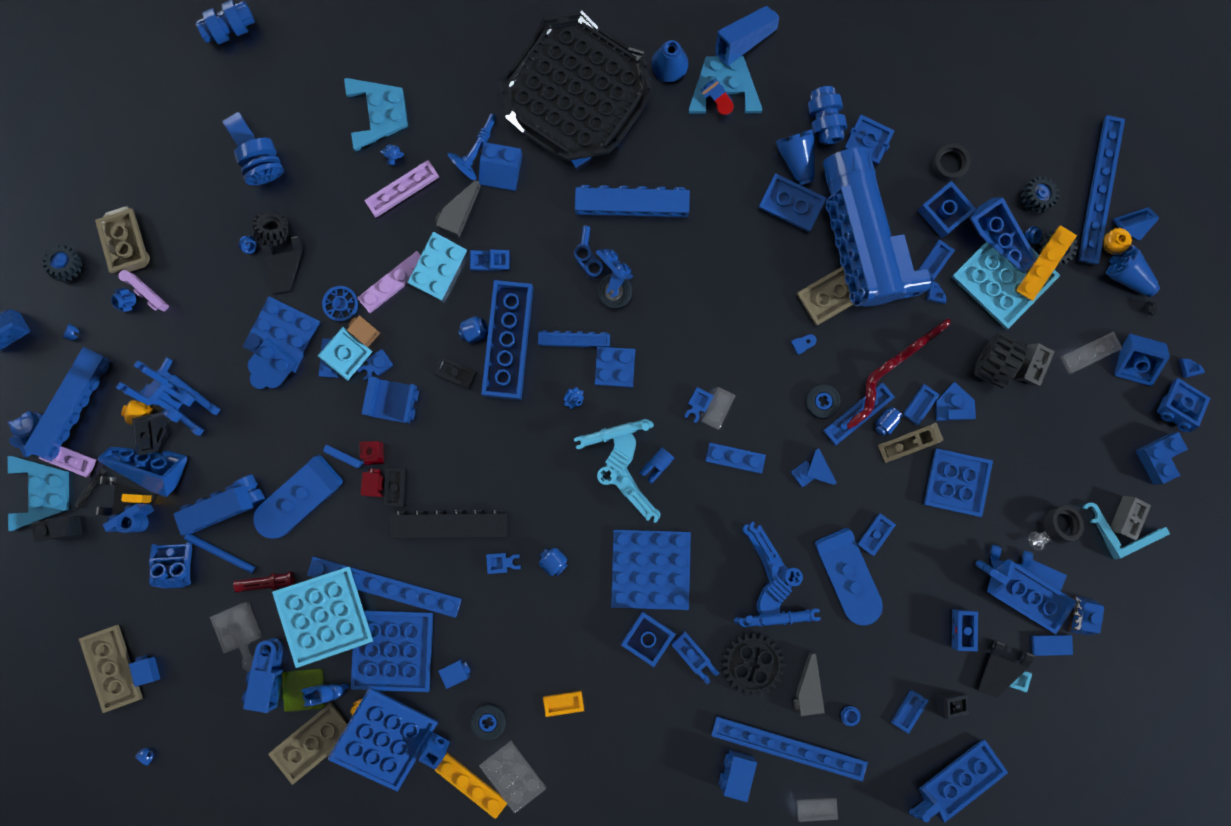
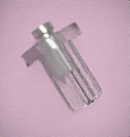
M1046 531L1040 534L1038 532L1029 534V543L1036 551L1044 549L1045 543L1052 541Z

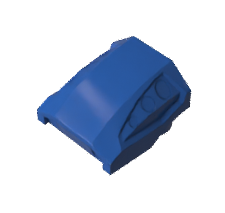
M191 542L178 545H151L149 559V584L151 586L183 588L191 584Z

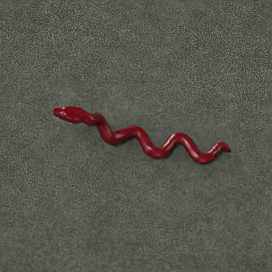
M949 318L870 374L866 382L864 409L849 421L847 429L857 426L873 411L878 380L944 331L950 325L951 320Z

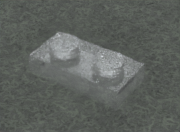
M718 387L702 422L719 430L735 395Z
M836 798L796 800L797 819L799 822L838 820Z

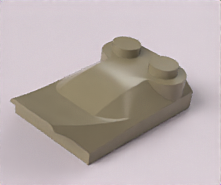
M122 207L107 212L102 218L95 220L109 273L119 274L122 270L131 272L143 268L149 263L150 257L145 250L132 208Z

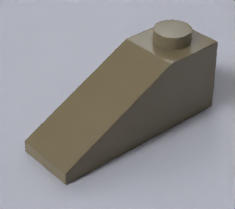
M933 423L882 443L878 447L885 463L940 443L943 441V437L937 423Z

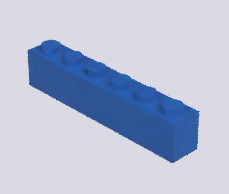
M581 185L580 188L576 187L575 214L688 217L690 190H685L683 187L667 190L666 187L648 189L647 187L639 186L636 189H629L628 186L610 188V186L602 185L599 188H591L589 185Z
M85 347L81 349L23 449L50 462L58 456L60 446L68 439L70 429L79 420V414L83 407L87 406L92 391L98 387L102 374L108 370L110 360Z

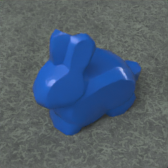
M28 411L14 421L7 422L13 434L9 438V442L12 446L20 448L24 457L35 455L23 448L43 414L38 412L32 413Z
M320 684L304 688L301 691L304 692L303 699L305 704L303 705L308 707L343 697L350 686L348 684Z

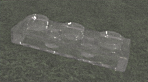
M1111 332L1060 358L1068 373L1071 374L1121 350L1122 347L1115 333Z

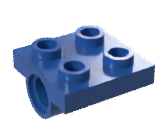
M131 503L124 508L125 511L121 514L116 513L107 519L108 522L103 524L106 532H143L149 524L147 515L152 513L154 509L151 504Z

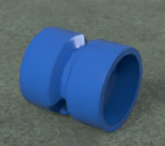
M253 475L245 476L231 484H237V487L246 486L253 506L265 500L261 489L256 488L258 483Z

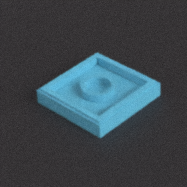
M342 327L317 357L348 381L372 351Z

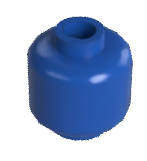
M474 316L461 322L459 336L469 344L476 343L486 338L488 326L483 318L480 319Z
M546 548L539 556L541 558L539 566L549 576H558L568 566L566 564L567 557L557 548H552L551 550Z

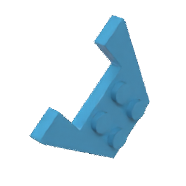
M706 56L689 107V114L706 113V98L702 94L701 88L715 77L728 94H744L745 113H762V106L744 56L739 57L729 66L723 63L717 56Z
M344 78L347 97L366 95L371 130L351 133L354 151H358L368 144L375 143L376 140L384 136L387 137L408 127L402 88Z
M8 456V473H28V513L8 514V531L19 530V528L29 526L31 523L69 510V471L15 456Z

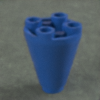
M669 40L654 53L651 60L654 75L661 82H675L686 75L688 58L678 42Z
M812 130L802 132V137L800 133L789 136V141L786 138L775 141L780 154L800 185L814 181L815 150Z
M1131 245L1120 255H1114L1109 260L1111 265L1106 274L1111 279L1143 296L1152 297L1159 291L1160 286L1141 251L1134 245Z

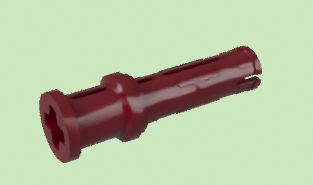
M288 571L286 574L277 575V573H272L269 577L235 580L233 587L235 592L266 588L278 590L282 587L295 585V575L293 571Z

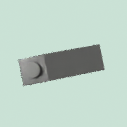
M475 180L449 202L442 209L441 213L437 214L435 223H437L438 230L458 238L460 237L481 187L479 181Z
M809 652L796 691V699L793 700L794 709L801 716L825 713L817 658L814 652Z

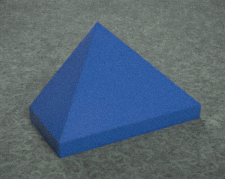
M1147 207L1114 218L1113 222L1119 228L1127 230L1132 237L1140 241L1158 221L1159 216Z
M816 449L807 476L832 485L836 484L837 482L820 449Z

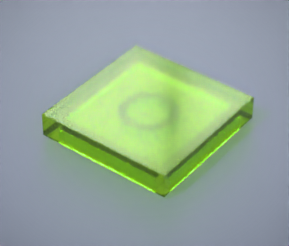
M323 668L282 672L284 712L325 708V703L308 707L304 706V692H301L304 688L323 684Z

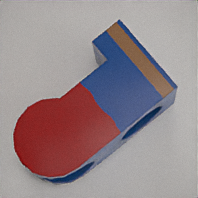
M716 77L701 88L705 98L711 95L721 114L727 115L733 111V101Z

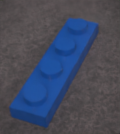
M881 383L876 387L874 409L867 418L857 426L847 429L849 421L857 413L863 411L864 397L824 429L823 432L834 445H837L894 399L895 396L884 383Z

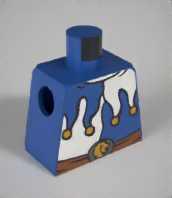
M1074 596V600L1077 603L1072 609L1069 632L1086 636L1100 634L1104 605L1094 599Z

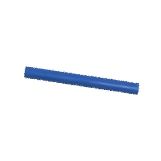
M186 534L184 540L251 574L256 570L255 566L192 534Z

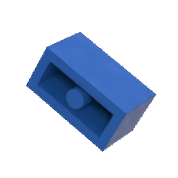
M952 609V649L978 652L977 611Z

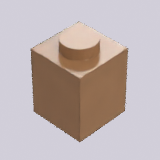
M360 315L358 318L355 317L350 321L349 328L347 329L367 347L380 334Z

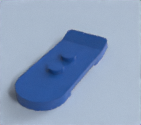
M321 455L313 457L256 509L254 514L256 530L266 538L273 539L285 536L313 509L334 493L342 485L343 480Z
M844 528L817 540L815 547L841 603L845 616L851 622L858 625L874 623L882 613V600L855 541L853 532L849 528Z

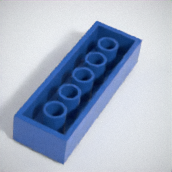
M494 280L481 393L483 397L522 401L534 289L532 284Z

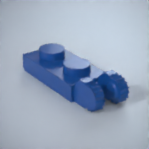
M685 631L670 643L706 684L710 683V680L701 671L706 665L713 675L718 676L720 674L710 663L709 658Z

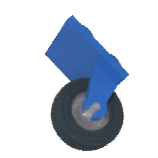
M612 249L597 250L595 253L612 270V274L605 276L599 283V299L607 307L620 308L626 305L632 296V286L629 281L633 277L630 273L631 269L625 263L622 264L618 260L619 256Z

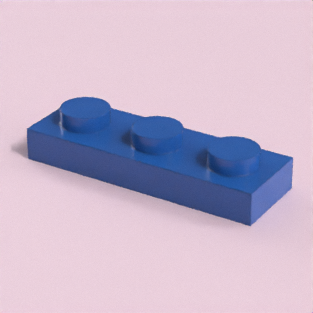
M709 443L705 462L762 474L766 455Z

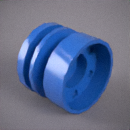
M270 138L252 139L239 145L234 150L235 158L238 165L242 167L241 173L247 185L268 183L280 177L284 172L283 166L280 164L281 161L276 156L277 151L273 141Z

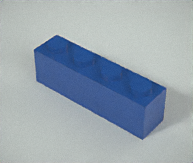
M237 484L226 487L225 492L218 491L210 494L211 498L209 499L204 497L196 500L195 505L187 504L180 507L181 511L174 513L180 535L195 533L252 509L253 505L246 486L237 487Z

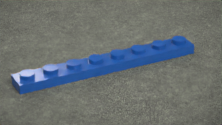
M1106 115L1103 120L1077 262L1091 265L1099 264L1125 123L1123 118Z
M312 557L307 576L316 578L350 566ZM350 567L357 590L451 617H457L462 598Z
M716 716L711 736L859 781H863L868 764L867 761L718 716Z

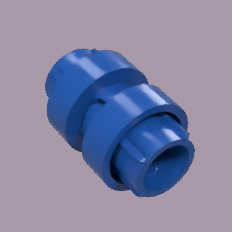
M229 0L221 4L222 11L216 12L214 8L202 12L204 18L198 20L196 25L206 43L215 40L219 45L229 41L228 34L235 32L237 36L248 32L247 26L253 24L255 20L245 1L235 4L233 0Z
M832 86L814 89L810 95L811 100L807 103L809 115L816 117V120L811 123L814 136L819 137L822 145L842 141L845 136L844 130L847 129L845 115L838 113L843 109L841 95L836 94L835 88Z

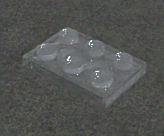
M511 740L479 765L514 813L546 789L544 783Z

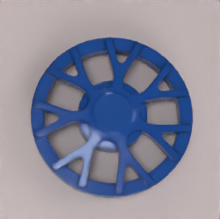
M335 286L329 289L323 297V311L334 321H347L357 312L358 298L348 287ZM343 289V296H338L337 290ZM351 293L353 297L347 301L345 297ZM330 294L335 296L333 301L327 299ZM348 303H355L354 309L348 308ZM332 304L333 309L327 311L326 305ZM347 309L350 315L344 317L342 311ZM336 310L339 311L338 318L333 317Z

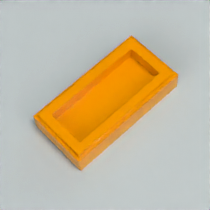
M122 494L121 501L150 503L152 495Z
M582 691L543 697L546 717L584 711Z

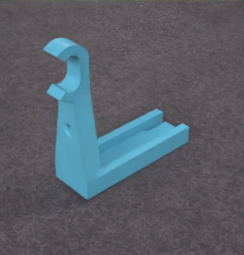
M1087 503L1081 508H1092L1096 517L1091 519L1090 523H1096L1114 560L1121 559L1170 534L1168 529L1164 527L1120 548L1121 543L1105 520L1099 507L1095 503Z

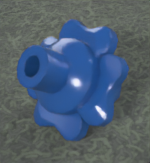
M389 144L380 151L381 154L388 158L387 163L390 165H394L395 159L401 158L404 155L403 152H400L397 145Z
M577 387L569 389L563 397L565 400L564 405L569 406L570 409H573L574 406H580L584 399V396H582L583 391Z

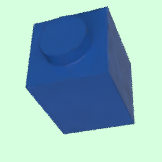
M147 655L135 658L136 662L129 664L134 687L160 679L155 657L148 658Z
M460 659L440 669L438 672L446 689L468 679L471 670L468 663Z

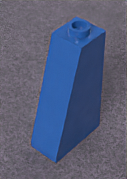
M765 6L719 30L717 33L715 55L729 66L777 30L779 22L777 13L768 6Z

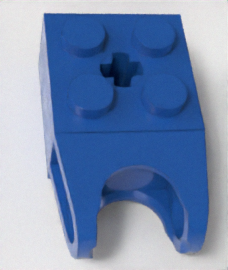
M277 638L262 641L255 649L252 667L246 676L248 686L247 691L243 693L242 697L243 709L268 713L278 706L284 668H281L283 643ZM273 642L278 644V651H276V646Z

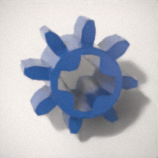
M124 287L115 289L116 294L111 296L113 307L123 312L132 310L131 306L136 304L135 294L129 291V289H124Z

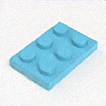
M432 232L407 283L442 301L467 250Z

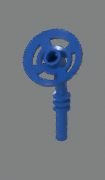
M490 114L484 128L480 129L476 143L467 156L465 155L462 158L454 153L449 152L447 154L450 160L473 181L477 180L471 167L472 161L482 148L483 142L487 143L491 135L490 131L497 119L495 114Z

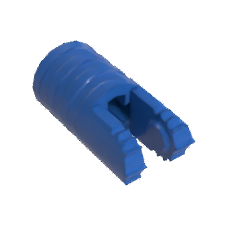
M661 447L643 467L640 474L642 476L647 475L655 466L656 469L648 478V481L652 484L675 458Z

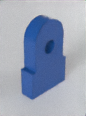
M809 334L791 341V344L797 355L805 352L806 349L813 347L817 339L814 335Z

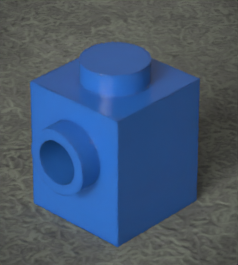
M433 732L423 747L418 761L436 769L443 760L450 741Z

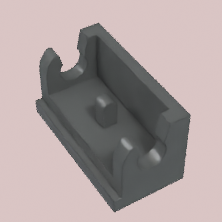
M1039 343L1028 344L1026 357L1014 379L1025 381L1026 385L1040 386L1055 351Z
M1123 496L1110 528L1114 534L1137 541L1151 505L1136 497Z

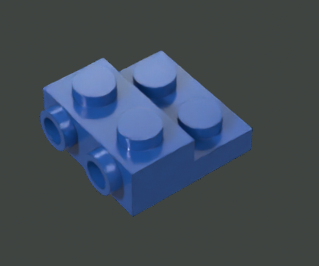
M1176 378L1172 382L1168 394L1162 398L1157 412L1161 414L1163 420L1172 421L1177 424L1180 431L1190 433L1200 426L1211 398L1181 379Z

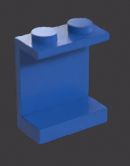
M369 376L361 414L410 424V421L414 420L415 417L413 406L414 401L418 400L419 390H417V386L414 384H402Z

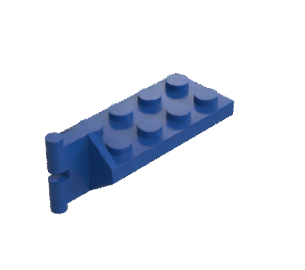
M1009 559L996 569L981 560L976 562V567L991 576L987 590L988 593L1054 634H1057L1077 601Z
M982 739L919 788L924 801L915 808L910 809L909 814L924 822H929L930 818L936 815L945 823L1008 772L988 743Z

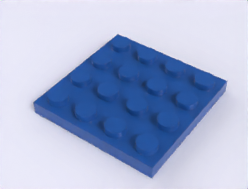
M614 530L611 608L689 610L691 532Z
M364 610L373 642L353 648L351 690H368L370 687L379 691L429 692L433 613Z
M369 687L328 759L398 792L438 722Z

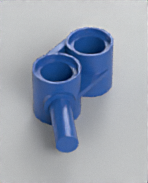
M583 226L581 244L574 251L575 260L590 279H599L603 274V265L591 252L588 245L590 227ZM586 251L588 256L582 259L578 257V253ZM596 265L600 270L598 273H591L589 271L590 267Z

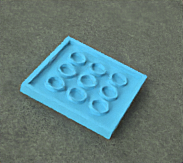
M986 241L953 274L952 278L1007 330L1052 285L1060 274L1054 270L1035 299L1030 301L1015 291L1029 269L1022 273ZM1033 250L1035 256L1038 258L1039 254L1035 250Z
M350 567L272 592L296 668L373 642Z

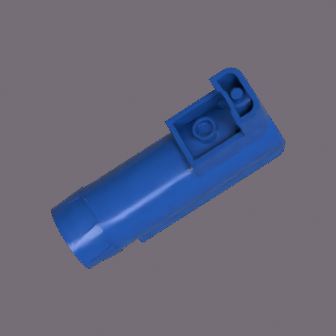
M856 147L827 157L823 161V166L831 196L826 200V210L829 212L831 229L835 234V245L840 253V263L844 268L845 282L850 291V301L856 307H869L897 299L919 296L929 290L931 287L928 269L914 271L905 235H891L876 179V171L869 150L865 147Z

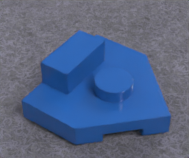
M953 382L935 401L936 421L976 419L975 400L957 383Z

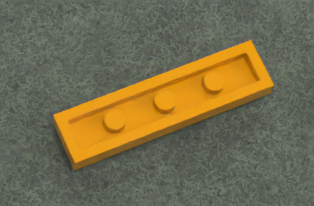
M1061 225L1058 226L1015 291L1033 301L1077 235Z
M448 753L444 756L438 767L434 769L495 819L508 803L506 799Z

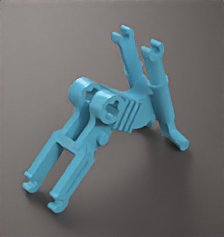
M644 419L609 429L604 428L599 432L574 438L575 442L581 441V444L576 446L577 449L614 439V449L605 462L607 465L598 471L597 478L604 485H616L647 521L654 516V523H656L660 518V511L655 509L641 493L627 470L636 448V440L631 433L640 429L646 431L653 427V422ZM610 471L612 474L606 479L604 477L605 472Z

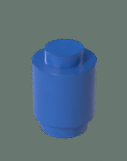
M894 407L886 409L874 423L876 426L875 430L883 436L885 434L890 435L900 424L903 417L902 414Z

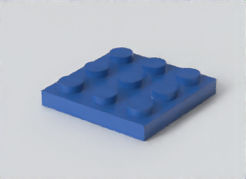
M268 297L243 347L255 353L263 341L269 338L298 362L292 372H296L321 322L272 297Z
M935 448L923 505L982 517L993 461Z

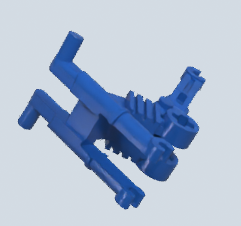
M166 357L157 371L137 360L133 366L154 379L151 384L147 383L140 392L121 381L116 388L148 406L152 404L164 408L162 413L176 423L180 420L194 434L200 436L204 430L179 410L180 406L184 403L190 407L196 400L212 414L217 415L221 409L206 400L199 392L192 389L176 375L168 372L173 362L171 358Z
M754 522L744 525L742 531L748 537L762 560L769 583L761 590L762 592L757 601V610L760 615L754 617L749 615L746 618L735 617L734 623L742 627L786 625L787 623L792 625L796 622L821 620L820 617L814 616V613L820 612L819 609L799 612L788 611V613L784 611L780 613V605L792 592L791 588L801 584L803 580L802 572L797 568H787L783 564L761 525L757 526V529L753 528Z

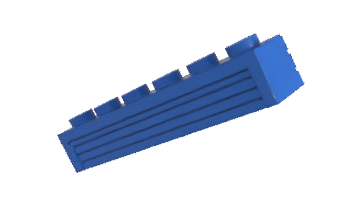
M542 330L538 332V345L610 347V334L607 332H601V334L589 332V334H584L582 331L572 333V331H565V333L553 331L551 333L547 330Z

